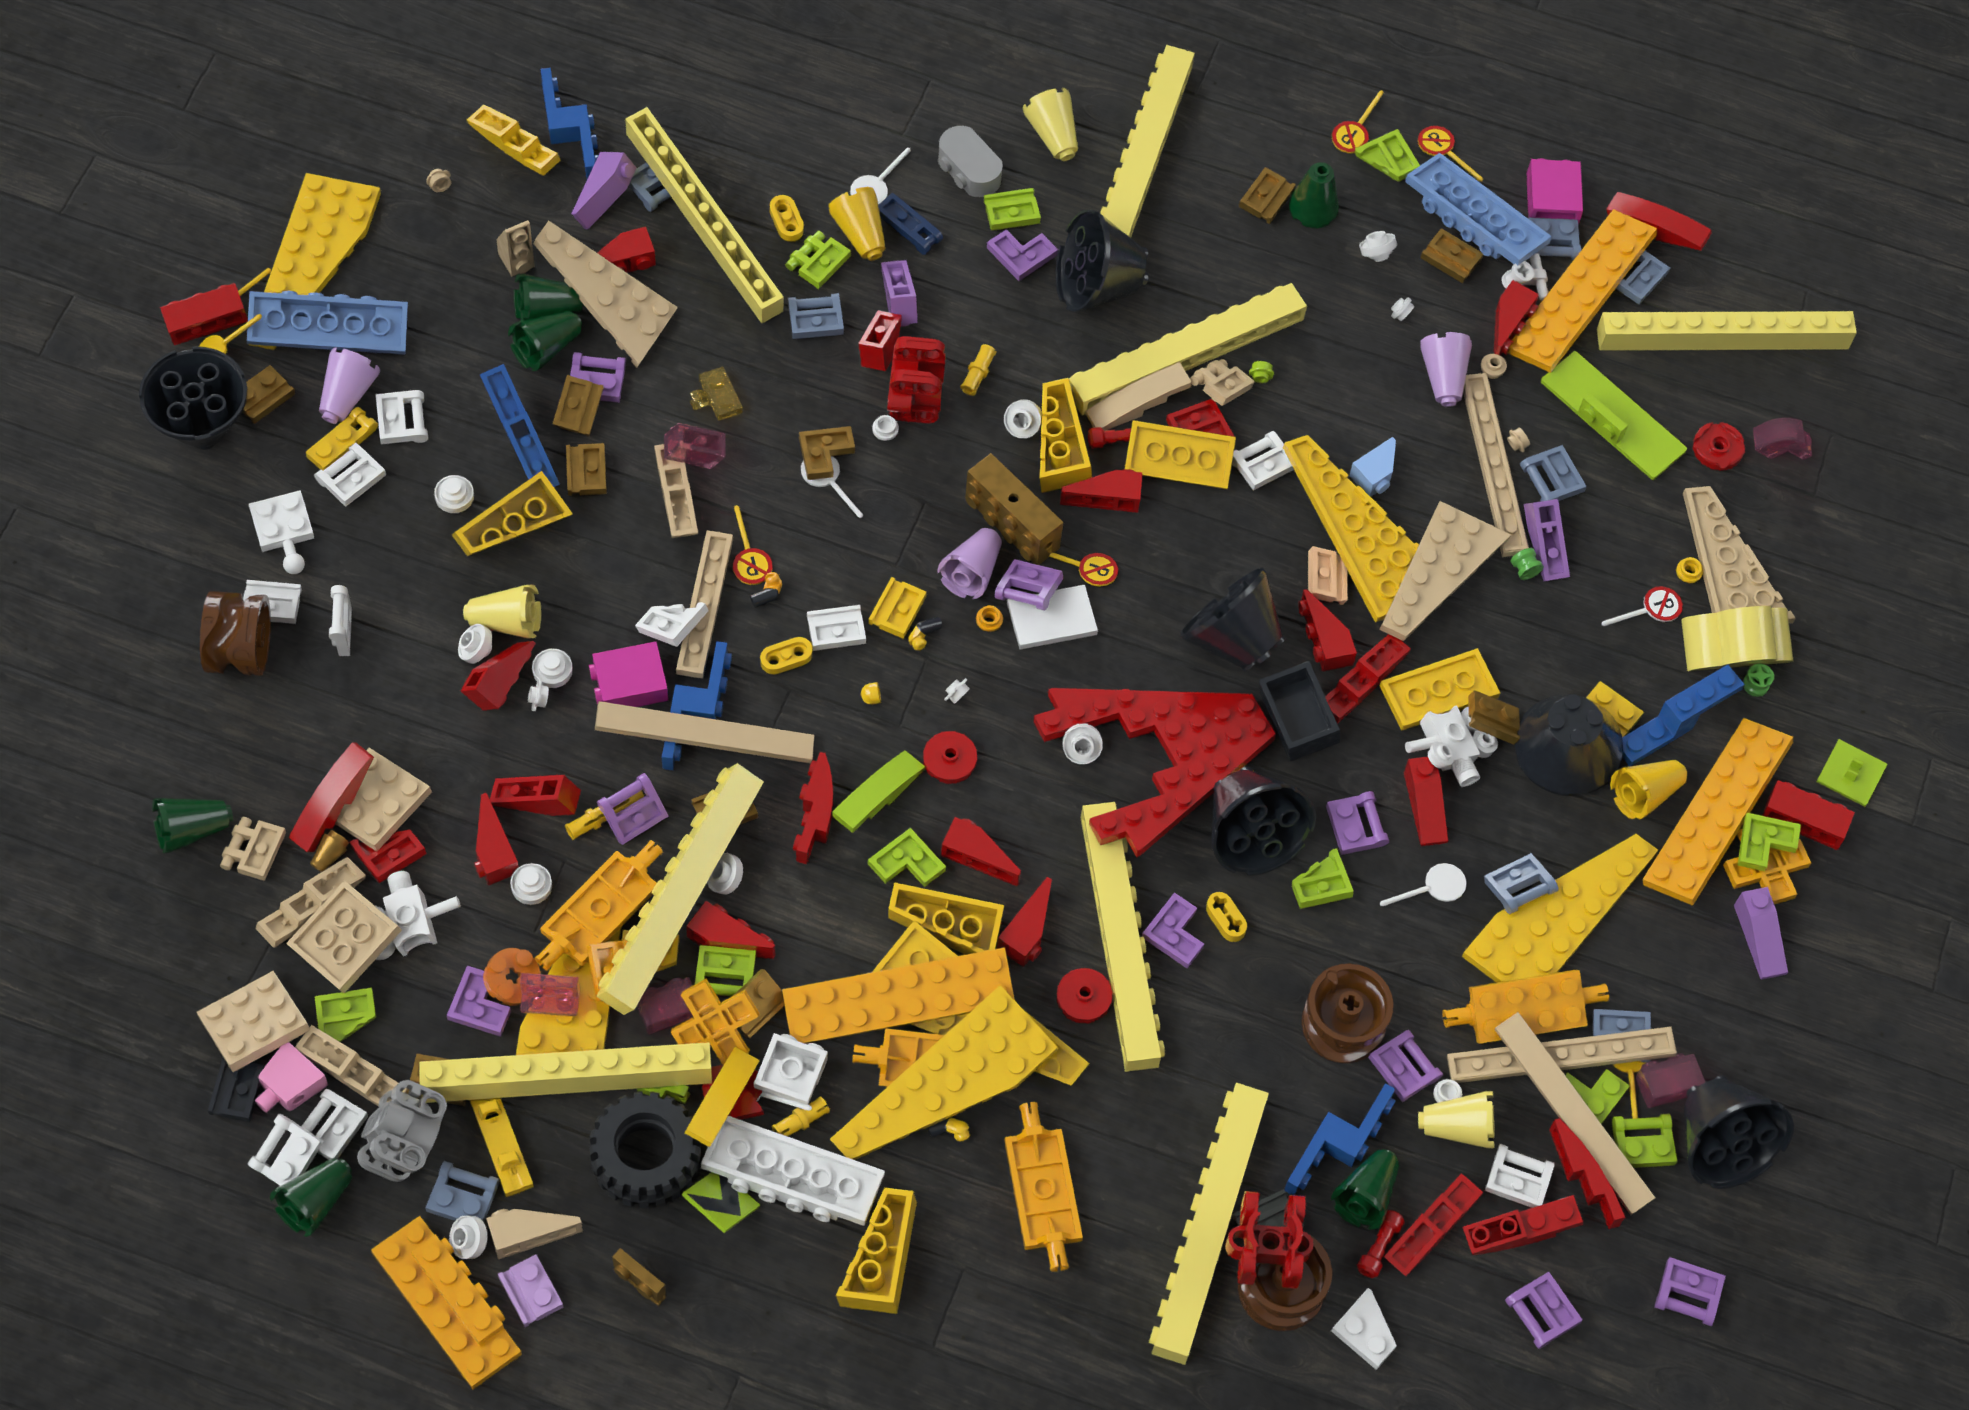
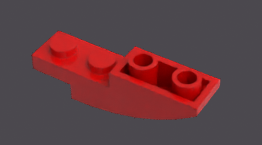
M823 752L819 753L817 761L812 760L808 771V776H811L809 784H803L799 798L803 800V811H805L801 824L804 830L802 835L797 834L793 850L796 851V861L807 864L815 841L826 844L831 826L833 784L830 766L826 754Z
M1574 1195L1521 1212L1517 1209L1464 1226L1463 1230L1472 1255L1512 1249L1556 1237V1233L1583 1225V1220Z

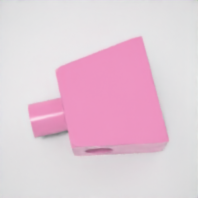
M288 1042L278 1049L259 1074L258 1079L265 1091L255 1102L266 1113L278 1102L287 1111H292L326 1088L328 1083L325 1074Z

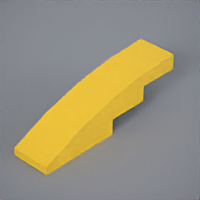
M486 105L480 107L467 119L468 124L512 158L543 176L561 161L557 152L541 145L538 137L522 130L518 121Z
M734 1047L687 1127L685 1134L710 1147L760 1060Z

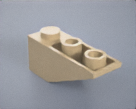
M527 220L504 230L496 240L498 254L510 275L514 276L519 273H525L535 267L529 221Z

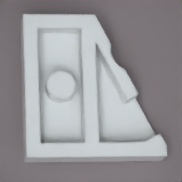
M702 602L697 603L696 608L686 609L683 604L669 607L654 606L648 610L635 626L639 633L677 647L709 610L705 603Z
M1369 1288L1332 1329V1332L1376 1370L1396 1347V1343L1376 1299Z

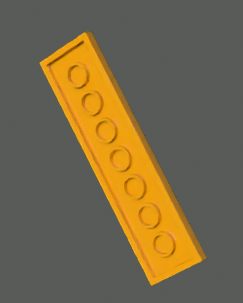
M1612 210L1539 304V308L1534 315L1525 322L1526 326L1522 328L1519 336L1515 335L1512 339L1514 342L1509 346L1508 353L1551 373L1655 238L1657 228Z
M1743 718L1644 876L1643 885L1693 906L1742 827L1746 813L1752 811L1792 746L1793 737Z
M1005 947L782 989L790 1035L796 1038L798 1042L804 1044L970 1013L1000 985L1014 999Z

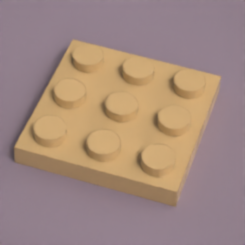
M368 748L367 752L373 755L374 759L352 804H344L335 824L375 851H378L432 791L430 786L371 748Z
M344 880L286 944L341 992L345 993L396 938L402 929Z
M274 971L197 1012L201 1022L232 1072L310 1031L306 1020Z

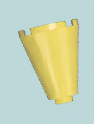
M1062 88L1063 92L1057 93L1056 89H1050L1030 99L1031 104L1028 107L1026 104L1023 105V112L1054 158L1067 161L1075 156L1074 153L1078 150L1071 96L1065 88Z
M524 585L472 598L468 601V604L464 605V619L468 621L470 626L482 624L492 631L528 639L535 638L536 635L533 632L539 631L541 623L540 601L535 602L534 594H539L535 585Z
M1493 1091L1480 1092L1424 1106V1112H1418L1419 1129H1424L1425 1135L1484 1148H1494V1141H1489V1138H1494V1105H1492V1101H1488V1098H1493Z

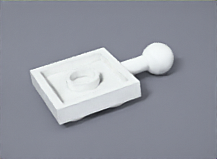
M301 490L250 503L249 508L262 552L283 547L286 555L283 560L285 571L290 574L300 573L304 569L305 562L303 557L296 553L294 544L314 539Z

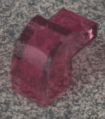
M1777 418L1753 428L1755 450L1770 459L1787 451L1803 460L1812 456V439L1809 433L1803 431V424L1799 419Z

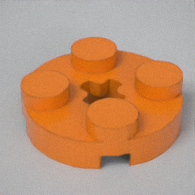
M507 948L497 952L490 959L483 973V981L489 995L502 1001V1004L516 1006L528 1001L540 989L541 972L529 951ZM510 970L518 974L519 978L516 979V984H513L512 980L506 979V975L510 973Z

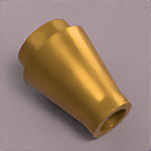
M330 830L328 834H324L310 864L320 872L325 871L347 851L346 846L349 842L335 831Z

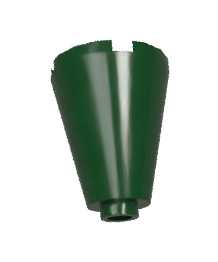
M1326 163L1313 164L1290 197L1289 210L1291 216L1301 221L1305 227H1326L1338 214L1339 202L1334 171Z
M526 274L517 275L515 278V283H519V290H514V309L516 318H521V321L565 311L577 313L581 312L582 306H585L573 287L570 288L564 282Z
M571 311L516 322L508 330V337L512 335L514 343L510 344L511 349L523 367L533 368L532 371L535 372L546 365L580 334L582 322L579 316Z
M157 798L152 802V812L158 811L156 820H154V827L160 849H164V854L171 853L229 827V822L233 821L231 806L226 805L223 800Z
M1376 1150L1335 1188L1331 1201L1334 1199L1336 1203L1334 1209L1344 1220L1357 1227H1360L1361 1224L1370 1225L1368 1228L1370 1230L1381 1226L1387 1214L1400 1166L1396 1155L1389 1150Z
M332 1158L282 1184L270 1193L271 1202L276 1199L278 1203L275 1211L293 1231L298 1233L300 1230L306 1232L304 1234L305 1237L311 1236L352 1180V1169L343 1159Z

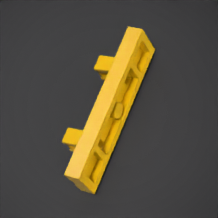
M501 1098L470 1100L505 1196L509 1197L533 1188V1182ZM494 1113L499 1114L498 1116L485 1120L486 1116Z

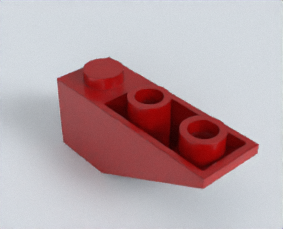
M646 227L619 234L598 252L599 255L626 273L645 270L656 265L655 250Z
M1514 280L1511 281L1501 295L1496 309L1494 354L1497 355L1508 353L1509 346L1514 342L1512 340L1515 335L1519 336L1522 328L1526 326V319L1531 318L1539 308L1536 305L1539 294Z
M1308 589L1303 590L1301 601H1298V609L1302 617L1305 616L1307 622L1305 626L1308 639L1313 641V655L1316 663L1320 662L1322 671L1352 666L1357 652L1349 629Z
M534 641L518 642L477 666L470 673L461 692L482 710L499 709L505 703L506 695L511 686L518 680L521 668L530 659L531 651L536 643Z
M705 901L686 926L687 937L698 945L755 950L756 957L769 959L775 957V944L770 937L763 933L757 934L751 930V927L744 920L732 918L718 904L712 905Z

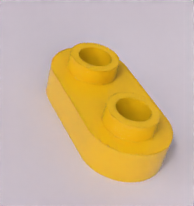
M786 195L774 197L770 202V214L780 237L786 241L800 239L804 232V224L794 200Z
M795 637L766 647L760 655L761 667L769 674H779L805 665L812 658V644L806 638ZM796 652H802L803 655H802V656H796L795 653H796ZM772 660L778 661V663L775 665H772L769 662Z

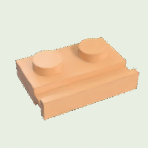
M1313 546L1308 551V590L1319 600L1337 601L1343 605L1348 600L1346 566L1337 552Z

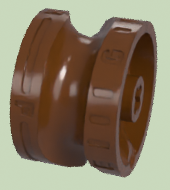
M210 591L207 594L200 629V658L205 673L223 674L229 664H233L244 675H263L268 660L271 635V610L267 595L250 596L244 601L240 593Z
M1348 963L1328 968L1312 984L1302 1013V1030L1306 1041L1319 1055L1334 1062L1355 1063L1369 1057L1370 1053L1378 1049L1393 1014L1391 991L1383 978L1367 967Z
M1312 1237L1314 1243L1313 1250L1309 1259L1303 1263V1274L1298 1289L1282 1288V1265L1256 1263L1257 1276L1253 1285L1238 1284L1241 1304L1255 1322L1272 1330L1289 1331L1303 1327L1317 1315L1330 1288L1332 1267L1327 1252L1314 1237ZM1263 1241V1245L1267 1249L1277 1248L1273 1241ZM1300 1244L1298 1252L1306 1251L1304 1245Z

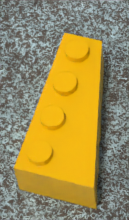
M1068 378L1043 383L1040 484L1042 493L1061 489L1064 486L1092 478L1091 465Z
M540 471L461 527L452 536L465 554L470 556L573 515V513L544 473Z
M894 883L888 918L906 927H909L915 920L944 945L967 955L996 949L1004 905Z
M884 1188L869 1221L868 1229L858 1245L859 1248L854 1260L847 1269L844 1282L837 1291L836 1298L840 1307L898 1313L917 1204L913 1191Z

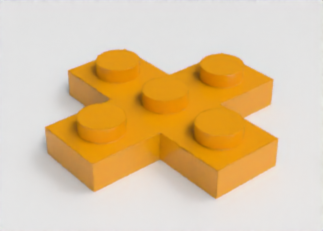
M1740 829L1737 834L1740 842L1742 837V829ZM1799 839L1798 849L1795 853L1770 848L1768 865L1765 871L1738 866L1739 857L1726 860L1723 866L1734 889L1759 882L1761 888L1768 887L1773 903L1778 904L1795 899L1797 896L1788 873L1808 868L1811 861Z
M706 978L682 991L681 997L692 1013L693 1018L672 1028L671 1034L677 1044L710 1042L722 1065L725 1064L734 1047L747 1054L750 1050L737 1028L756 1019L760 1013L746 990L720 1002Z

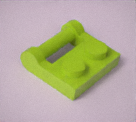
M700 945L695 984L705 980V976L744 980V986L754 975L756 951ZM710 983L716 995L733 996L743 987Z
M1660 1114L1659 1117L1623 1119L1622 1116L1612 1118L1615 1144L1633 1168L1672 1166L1677 1163L1670 1114ZM1660 1128L1661 1135L1625 1137L1624 1130Z

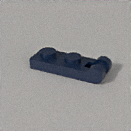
M891 193L878 204L880 217L914 244L921 254H927L933 244H938L943 240L942 233L894 193ZM923 232L927 235L925 239L921 236Z

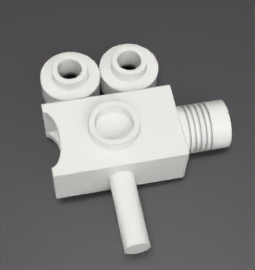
M1454 706L1448 713L1444 714L1427 712L1419 722L1426 738L1406 742L1405 749L1408 753L1429 749L1435 742L1447 744L1452 749L1454 760L1450 766L1441 769L1442 771L1453 769L1460 786L1465 787L1480 779V775L1473 762L1477 757L1487 758L1491 756L1497 749L1498 741L1494 736L1469 727L1471 717H1469L1468 707L1460 713L1458 707Z
M398 871L391 874L387 879L391 895L383 897L386 910L384 911L380 907L377 908L396 923L402 931L376 960L389 958L395 951V948L403 956H406L411 949L424 943L437 944L431 918L461 907L457 896L427 907L424 893L417 885L412 886L408 872Z

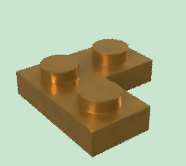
M851 426L799 432L807 480L832 478L834 470L831 456L855 453Z

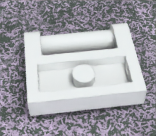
M413 390L376 394L381 444L408 441L423 443L428 440V431L424 427L422 407L424 393L422 391ZM406 403L412 405L414 429H406L404 404Z
M1274 431L1265 434V438L1242 450H1234L1232 465L1237 467L1253 490L1294 470L1283 449L1284 443ZM1268 447L1273 448L1249 462L1245 461V459Z
M354 443L349 447V451L324 471L319 470L314 476L320 485L326 487L344 506H347L385 477L386 472L362 447ZM355 459L358 460L355 464L349 467L346 471H344L334 480L332 479L333 476H335L338 472L344 469Z
M335 585L331 587L333 616L332 627L329 628V638L332 640V646H337L339 656H350L351 602L348 589L342 585Z
M325 1089L320 1096V1102L301 1127L311 1133L330 1106H335L336 1109L319 1130L316 1137L324 1141L317 1153L328 1160L332 1158L338 1159L368 1118V1114L336 1093Z
M278 1114L274 1120L275 1126L257 1155L251 1157L248 1165L281 1186L305 1173L324 1141L286 1116ZM285 1130H288L292 1133L273 1165H268L265 1162Z
M1499 1144L1485 1191L1531 1208L1543 1204L1555 1163L1547 1160L1544 1163L1508 1150V1146ZM1505 1160L1541 1173V1177L1503 1165V1162Z

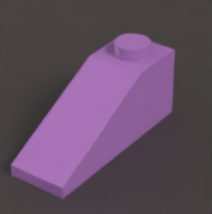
M600 152L572 212L574 218L584 229H589L628 188L637 167L625 153Z
M906 260L881 262L888 312L902 315L901 326L917 323L916 293Z
M1558 499L1524 504L1527 529L1533 549L1536 552L1537 560L1541 561L1544 566L1541 571L1543 581L1570 577Z
M1768 887L1742 892L1734 907L1760 979L1787 975L1788 969L1777 911Z

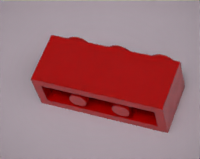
M235 283L222 285L215 290L197 293L190 298L173 301L166 306L160 307L174 345L248 322Z
M1778 780L1771 791L1762 816L1801 824L1800 835L1838 850L1846 837L1855 812L1848 810L1842 804H1834L1822 799L1818 794L1798 789L1792 783Z

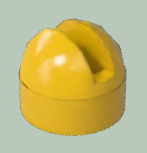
M878 682L869 683L862 688L861 697L865 703L872 705L881 703Z

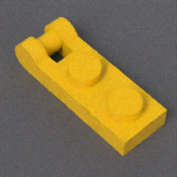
M356 407L344 421L308 449L306 456L320 470L324 471L346 454L350 446L354 443L359 445L374 433L378 423L373 418L366 417L365 411L360 407ZM360 424L362 427L356 430L354 427Z

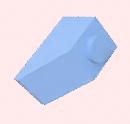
M1393 437L1352 464L1350 478L1370 497L1376 493H1383L1390 486L1396 440Z

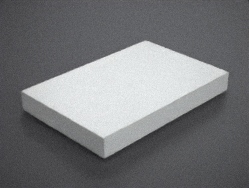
M1085 585L1056 590L1045 611L1037 609L1035 605L1007 599V606L1019 649L1097 635L1098 629Z

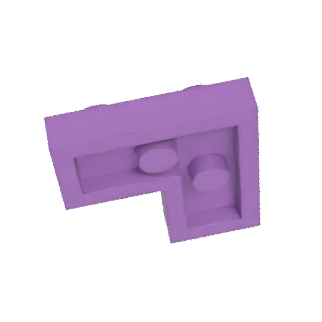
M1007 229L987 242V249L1018 281L1058 255V249L1042 233L1023 246Z
M1176 893L1171 896L1142 934L1146 941L1185 968L1191 965L1204 947V943L1183 930L1196 913L1197 908Z
M467 966L447 1013V1020L501 1037L510 1016L511 1008L486 1000L488 992L483 981L484 971Z

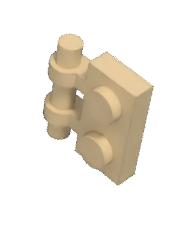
M1224 359L1212 361L1207 365V368H1200L1190 378L1191 384L1194 386L1205 384L1203 391L1221 406L1250 390L1255 382L1238 367L1235 366L1229 369Z
M242 817L239 824L234 826L232 831L233 838L229 847L224 848L220 867L230 870L234 862H240L237 867L238 873L265 881L285 837V828L259 820L255 829H251L249 827L252 820ZM249 840L245 851L240 850L243 841Z

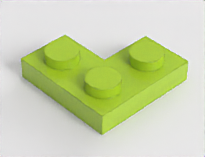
M1746 813L1743 822L1738 866L1765 871L1768 865L1770 848L1795 853L1798 849L1801 824Z
M911 828L868 859V865L885 884L906 868L924 887L946 871V866Z
M1607 1069L1592 1089L1569 1073L1565 1075L1601 1124L1630 1087V1085Z

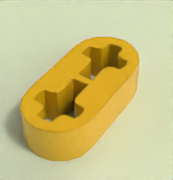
M1223 892L1211 894L1206 904L1207 914L1226 940L1230 942L1240 941L1244 938L1247 930L1245 918L1227 894ZM1215 902L1218 904L1224 903L1223 912L1220 908H1213ZM1230 922L1233 926H1240L1238 932L1235 930L1229 931Z

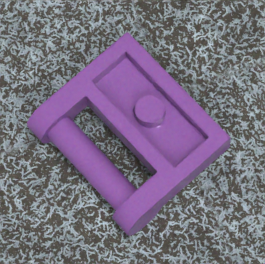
M574 352L570 376L587 380L594 384L604 385L600 400L620 402L626 358L582 356V353ZM581 366L614 369L616 372L615 374L581 371Z
M1014 559L996 587L995 598L1003 601L1010 599L1035 605L1037 609L1045 611L1049 606L1052 595L1063 580V573L1061 570ZM1013 586L1021 589L1038 592L1039 595L1010 589V587Z
M645 773L636 777L637 780L607 799L603 797L597 801L598 807L606 817L618 842L622 845L668 817L658 794ZM644 790L646 796L615 814L613 807Z
M1364 792L1359 796L1327 802L1326 808L1341 855L1378 848L1389 843L1388 835L1383 832L1374 804L1376 802L1374 792ZM1359 807L1365 808L1373 833L1372 837L1366 838L1357 809Z
M1410 1030L1401 1033L1369 1055L1371 1062L1387 1083L1395 1088L1394 1092L1402 1102L1428 1085L1435 1083L1443 1076L1438 1067L1435 1068L1414 1042V1036ZM1404 1046L1425 1073L1424 1076H1420L1400 1047Z
M1669 1257L1655 1302V1308L1660 1310L1667 1308L1702 1320V1324L1712 1326L1725 1275ZM1670 1290L1707 1302V1308L1703 1309L1670 1298Z
M1547 1272L1505 1299L1508 1306L1514 1308L1535 1340L1533 1342L1538 1349L1543 1348L1582 1322V1318L1550 1272ZM1530 1298L1550 1327V1330L1544 1333L1522 1301L1523 1299Z

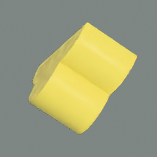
M1751 606L1724 610L1717 613L1695 615L1682 619L1687 671L1720 669L1726 665L1732 668L1753 666L1759 663L1776 664L1793 661L1787 608Z

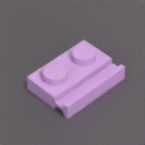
M537 1255L510 1267V1270L498 1274L524 1327L563 1308V1304Z

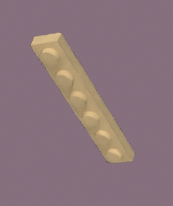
M714 531L706 532L690 608H696L697 603L702 602L705 603L709 611L682 641L676 668V674L702 679L704 677L731 552L733 534Z

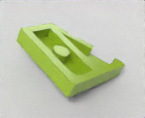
M1398 129L1355 148V154L1358 158L1398 182L1406 179L1407 174L1420 166Z
M1337 849L1331 850L1329 856L1319 863L1317 861L1306 873L1300 874L1292 881V889L1300 909L1353 897L1354 891Z
M372 988L315 996L319 1030L339 1042L376 1018Z

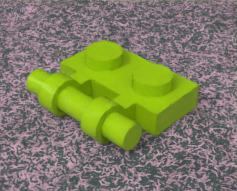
M817 231L813 236L810 235L804 241V245L790 255V259L785 264L790 271H793L797 266H802L799 269V276L818 289L851 256V250L832 237L826 243H823L825 235L821 231ZM816 251V253L811 258L808 257V255L811 252Z

